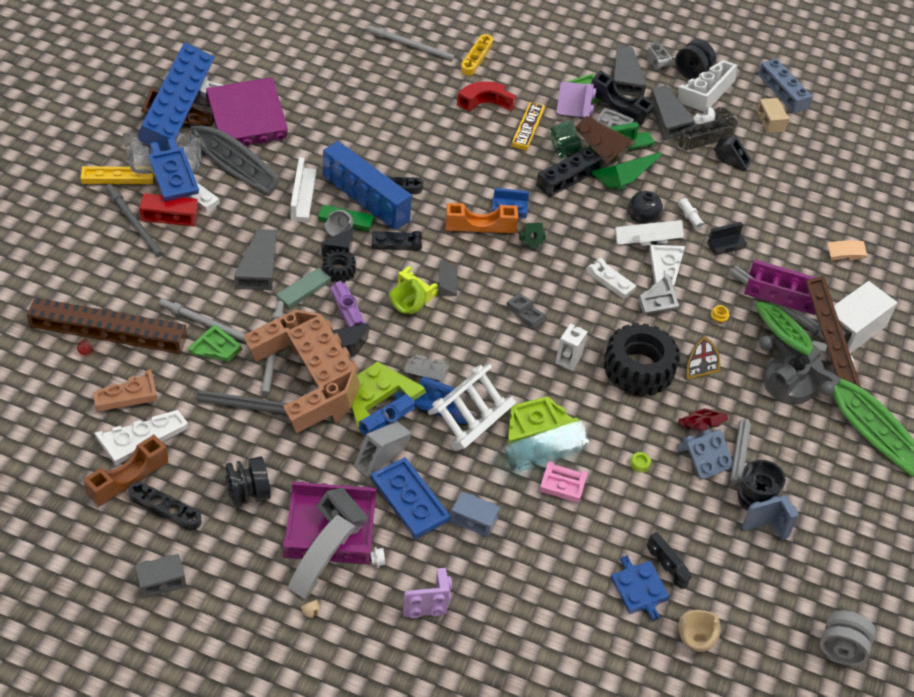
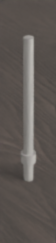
M367 26L368 32L374 33L380 38H388L451 61L454 60L455 55L387 32L386 29L381 27Z
M163 298L159 301V305L171 310V313L178 316L181 314L210 328L217 325L229 336L245 342L244 333L188 310L177 302L172 303Z
M277 301L272 321L284 315V303L282 301ZM276 353L267 357L261 391L263 395H269Z

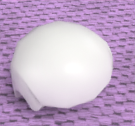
M712 107L703 108V114L697 113L695 115V128L706 130L712 126L716 116Z

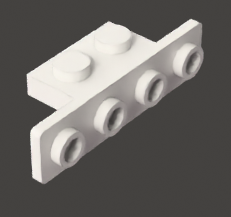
M682 220L615 227L616 244L640 243L641 246L651 245V241L663 244L668 243V239L683 238Z

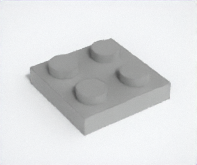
M416 355L412 356L408 361L404 372L443 381L449 372L450 365L445 364L446 362L443 360L435 359L432 361L428 360L426 356Z

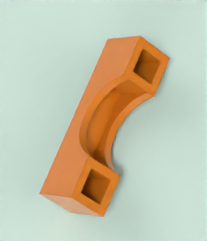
M463 203L446 204L445 231L516 233L518 223L517 206L499 205L495 211L489 214H475L469 211Z

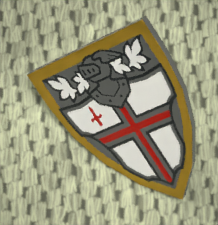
M702 336L689 353L686 365V379L720 371L719 352L712 341L705 336Z

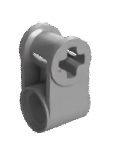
M659 42L650 43L646 58L654 70L658 71L664 67H672V57Z

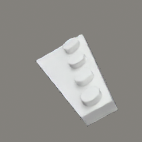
M176 410L154 416L149 421L142 422L139 420L133 422L131 426L123 428L121 426L114 427L112 431L105 433L99 431L95 433V437L114 464L118 465L130 459L136 446L153 434L163 442L188 429L189 426L181 413Z

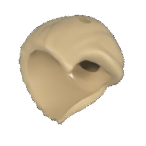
M691 610L680 617L679 634L682 642L687 647L697 652H705L717 643L721 632L718 615L705 610Z

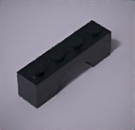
M601 70L592 79L591 84H594L593 88L596 89L595 97L623 115L633 118L641 126L649 118L655 103L642 95L634 99L625 97L617 90L614 78Z

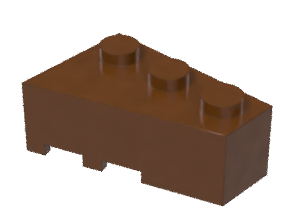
M585 116L574 127L609 165H613L636 143L635 140L589 116Z

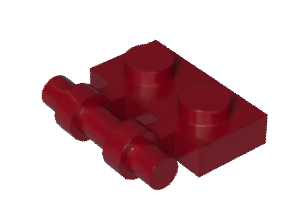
M703 408L688 413L689 416L680 418L678 424L685 429L700 432L706 430V425H709L711 428L721 426V423L728 421V416L725 412Z

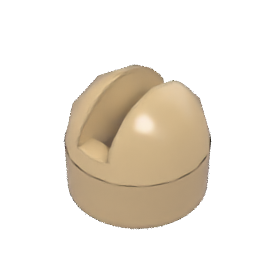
M316 599L301 606V609L306 617L313 618L319 614L320 605Z

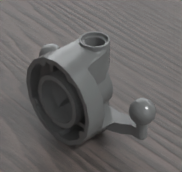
M774 333L770 336L761 337L759 347L762 350L768 351L772 349L774 342L780 350L779 357L768 364L763 377L766 390L774 398L784 403L802 404L812 398L820 381H823L820 385V392L823 395L830 396L835 392V386L841 380L832 372L824 370V366L819 358L821 352L816 345L813 344L811 354L806 356L784 343Z

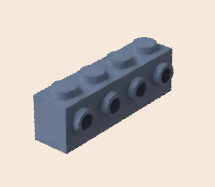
M777 58L761 63L758 76L793 113L809 109L813 96Z

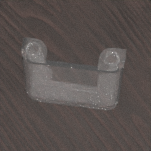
M192 132L180 133L176 138L177 147L184 148L192 172L195 173L201 168V137ZM123 133V143L131 170L137 174H154L148 159V154H151V147L143 146L137 134Z

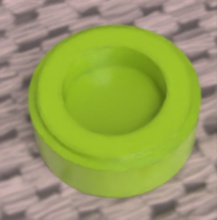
M643 452L633 454L630 461L631 468L640 473L648 471L651 465L650 457Z

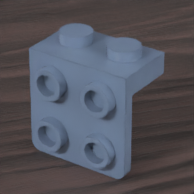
M708 428L700 431V436L694 437L693 434L682 438L683 442L677 444L679 452L689 450L700 479L708 478L732 468L733 460L721 429L711 431Z
M787 495L773 497L761 503L755 502L748 509L742 529L747 531L772 524L780 539H787L799 516L798 510L792 505Z

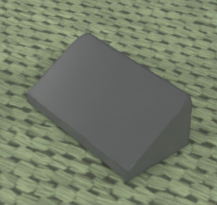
M440 260L439 295L457 296V267Z

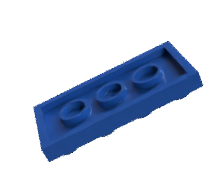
M406 457L370 474L371 481L414 539L450 521V514Z

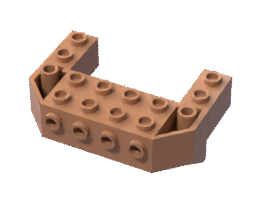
M295 309L243 335L255 362L290 346L295 356L300 355L318 385V389L283 406L288 420L295 432L298 433L330 416L335 423L339 422L351 409L360 383L357 376L359 369L355 361L351 362L349 360L350 354L347 348L341 347L340 344L342 342L338 334H333V327L330 321H325L322 314Z

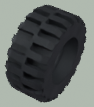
M633 323L632 326L629 324L625 325L622 329H617L609 338L603 363L606 370L605 373L608 378H611L610 381L614 385L617 384L618 388L622 391L627 390L629 394L634 395V393H637L639 396H645L646 394L654 395L657 391H664L672 383L680 360L679 348L675 344L674 339L669 337L666 331L659 330L657 326L652 327L646 323H643V325H639V323ZM628 355H644L655 363L641 364L632 360Z

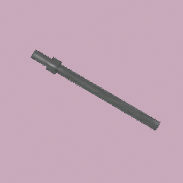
M108 184L106 190L111 195L112 201L118 204L155 256L161 257L162 251L124 202L121 193L116 191L112 184Z

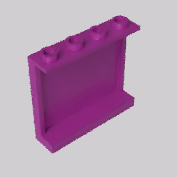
M273 77L206 88V100L210 104L218 130L229 134L245 146L287 138L288 127Z
M292 482L286 537L283 543V558L303 559L315 539L329 523L328 519L316 505L327 491L344 488L368 516V520L358 533L351 534L344 545L340 544L329 562L370 565L376 488Z

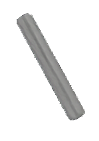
M741 419L739 421L730 478L732 484H740L745 467L751 426L748 419Z

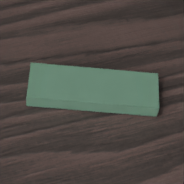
M317 268L276 294V299L282 301L284 306L290 309L329 284L331 277L320 268Z

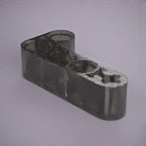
M717 107L715 109L716 116L714 121L687 127L682 130L679 147L684 150H691L717 143L720 139L735 135L738 121L727 108Z

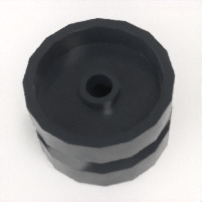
M702 39L690 41L679 50L675 57L678 71L689 80L698 78L702 72H708L709 68L716 63V53L713 47Z

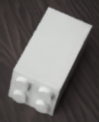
M870 281L834 305L850 353L887 326L898 303ZM819 329L817 335L824 340L821 329Z

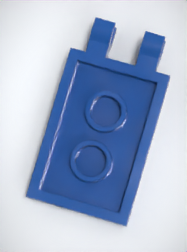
M174 138L167 139L169 145H167L168 150L160 152L157 142L150 143L151 154H148V159L163 200L168 201L199 194V188L184 148H178Z

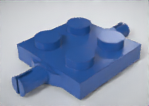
M628 555L621 557L620 561L625 569L612 574L611 580L629 615L638 611H647L652 621L658 620L660 615L655 607L662 602L668 601L669 594L651 561L640 565H632Z

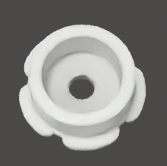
M375 547V551L371 552L372 565L377 564V568H379V566L386 565L383 548L377 549Z

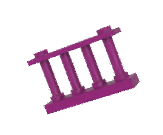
M754 259L749 273L753 278L749 277L744 292L745 295L812 315L816 314L805 282L817 277Z

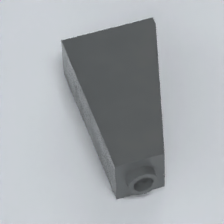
M617 45L613 73L615 86L622 95L640 97L641 95L644 96L646 81L633 47Z
M667 85L652 88L649 100L655 103L653 113L663 140L691 134L695 120Z
M257 230L234 274L235 289L273 290L277 230Z

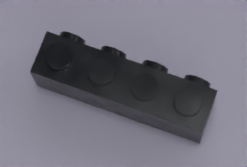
M588 147L540 171L537 176L536 186L550 198L593 175L592 171L600 169L602 158Z

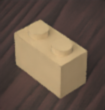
M760 99L756 112L766 132L785 131L787 124H789V116L786 114L779 99Z

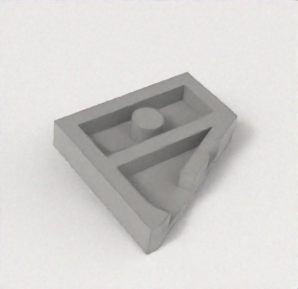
M669 274L665 275L663 279L655 283L638 298L643 315L674 310L679 307Z

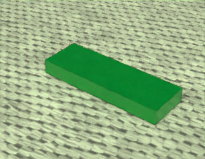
M322 205L318 221L327 222L330 213L335 210H345L353 218L352 228L370 232L374 215Z

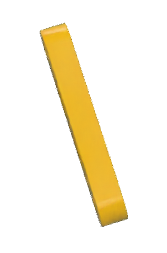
M483 34L478 38L461 64L462 74L470 76L475 73L492 47V36Z

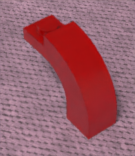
M489 81L475 82L465 86L458 92L457 106L471 112L479 104L493 103L512 112L515 109L517 96L506 91V86L503 84Z

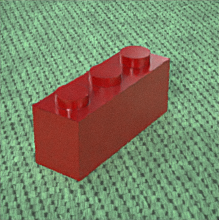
M144 193L139 207L141 221L195 227L199 213L198 199L182 197L164 201L162 195Z

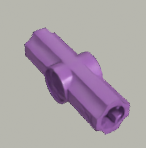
M340 281L331 286L330 291L339 307V314L345 320L347 326L366 324L356 305L357 300L351 295L346 283Z

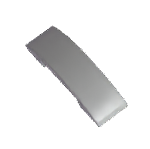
M336 515L304 555L289 583L288 589L307 600L318 583L317 578L340 544L344 545L356 526Z

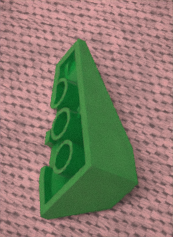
M661 152L594 170L592 174L608 188L616 187V190L626 188V184L633 182L661 156Z

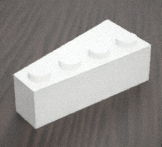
M722 60L709 68L708 72H702L698 78L689 80L688 84L680 85L678 88V100L683 105L704 112L703 108L711 107L735 82L737 65Z

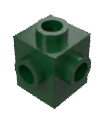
M522 223V230L519 231V240L522 241V245H527V248H538V244H543L546 238L543 223Z

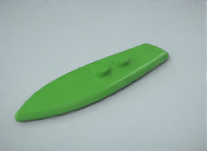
M766 302L755 303L756 310L778 338L806 356L811 354L813 350L812 340L797 322L776 304Z
M840 379L841 381L835 386V392L832 394L840 411L866 440L908 475L913 477V437L875 397L859 386Z

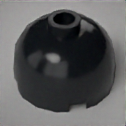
M640 191L631 198L627 212L631 214V219L637 223L649 224L653 221L656 223L661 218L663 204L657 194L651 191Z

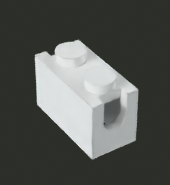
M570 324L560 338L555 363L573 371L582 357L588 331Z

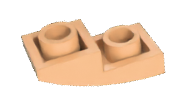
M847 240L828 243L831 261L849 258V261L867 258L864 241Z

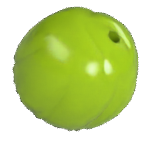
M410 279L395 286L390 291L389 298L394 308L400 313L415 314L423 308L426 301V293L416 279Z

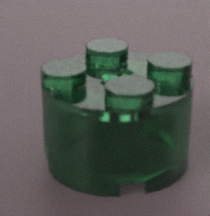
M572 120L564 121L548 128L551 137H553L551 139L553 148H558L556 151L559 159L582 150V144L576 134L577 130Z

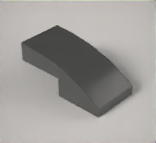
M518 294L507 301V306L532 329L546 321V314L534 308L533 301L522 294Z

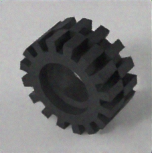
M336 249V252L332 250L330 254L326 253L323 257V271L331 277V282L342 280V283H345L346 279L350 281L351 277H354L356 259L349 251L346 253V250L343 249L342 252H339V249ZM334 265H344L345 267L337 268Z

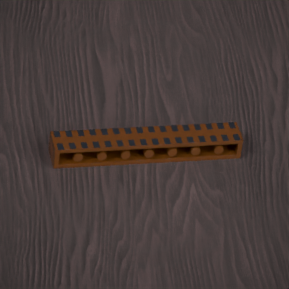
M34 298L27 313L29 327L175 354H181L187 339L186 324L48 299Z

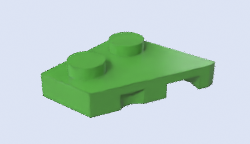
M217 325L212 326L188 347V351L191 354L229 362L243 350L238 342Z

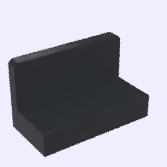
M742 222L711 229L707 244L714 255L746 248L747 242L741 235Z

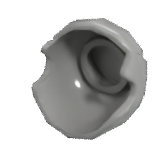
M335 210L328 215L324 226L327 233L333 237L352 228L353 218L345 210Z

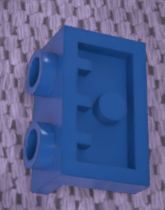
M495 188L492 212L499 205L517 206L518 217L527 218L529 191Z

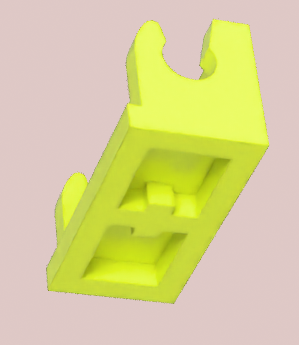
M408 266L402 272L400 271L398 273V284L406 280L416 279L425 290V304L439 293V290L435 289L438 287L436 283L429 286L414 276V273L410 272L413 269L412 267Z

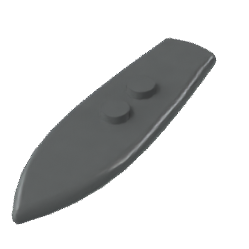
M190 127L200 148L223 170L268 196L274 192L280 179L279 175L245 145L229 134L212 127Z

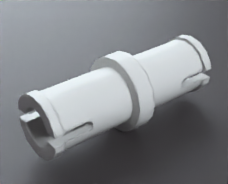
M687 198L681 199L678 206L684 212V217L691 222L695 230L703 228L705 223L699 217L697 209L692 207Z

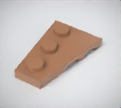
M151 369L145 371V375L138 378L135 376L128 378V382L121 385L115 383L93 392L96 412L158 401Z

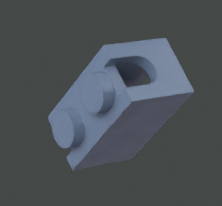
M461 492L451 511L450 522L489 538L498 520L500 507L492 502L479 499L473 494Z

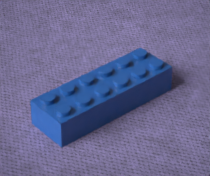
M340 141L323 149L322 174L326 180L332 182L338 189H341L393 230H397L410 221L412 195Z

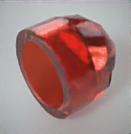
M86 338L77 345V351L81 355L86 356L94 352Z

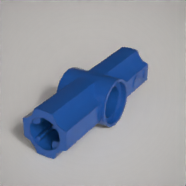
M405 394L359 421L361 433L366 436V434L383 428L414 410L415 402L413 398Z

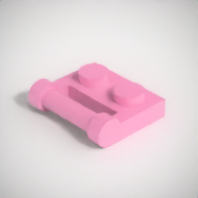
M548 461L539 492L579 503L588 472H578L554 465L555 462Z

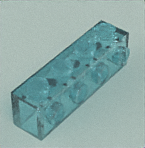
M579 420L510 443L503 449L511 470L519 469V472L531 468L530 464L537 463L538 466L547 463L550 457L554 456L555 459L566 456L568 451L572 450L573 453L584 450L583 446L588 444L589 440L583 424Z

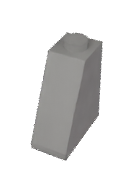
M394 422L366 434L354 467L369 478L370 474L380 470L406 448L412 433L399 422Z

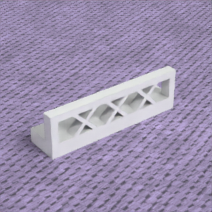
M299 157L293 189L291 221L309 223L317 169L304 168V158Z

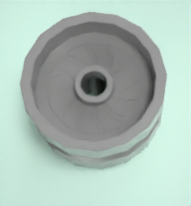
M846 610L835 611L827 619L825 631L820 641L821 650L826 656L841 664L850 666L862 665L869 659L871 645L876 635L875 626L870 620L858 613Z

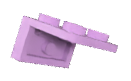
M561 82L557 113L583 118L592 115L594 105H591V99L595 98L596 89L593 88L594 84Z
M437 568L435 588L404 592V617L418 618L424 615L440 616L447 614L448 601H451L452 579L451 576H447L446 568Z

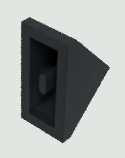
M349 228L322 241L321 255L324 257L326 253L330 254L332 250L336 252V249H339V252H342L343 249L346 250V253L348 251L351 253L353 229Z

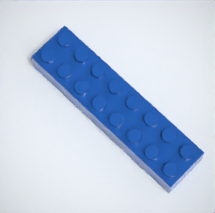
M185 42L183 43L141 125L137 140L148 145L157 142L160 151L168 150L167 145L169 144L167 139L174 138L176 140L215 58L214 56Z

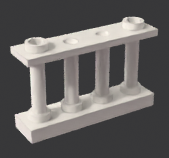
M491 364L475 367L472 370L473 374L446 397L436 400L432 404L433 408L428 411L429 415L440 412L455 434L454 438L456 440L450 444L454 451L466 448L516 403L512 396L508 398L501 397L485 373L492 368ZM478 379L494 400L493 404L495 406L492 408L486 406L472 385ZM465 390L482 412V417L479 420H475L459 396ZM452 401L468 422L469 428L466 431L460 429L446 408Z

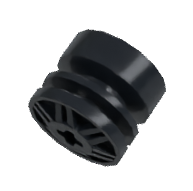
M262 456L247 459V469L243 468L240 461H236L237 471H234L232 463H226L225 482L228 495L234 507L240 506V496H242L244 504H249V494L251 493L256 502L271 499L268 474Z
M754 460L744 467L737 492L738 501L743 508L748 511L750 505L755 502L761 503L773 497H781L786 482L785 473L781 467L768 460Z

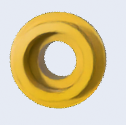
M718 305L712 309L711 317L716 322H726L729 318V311L725 306Z

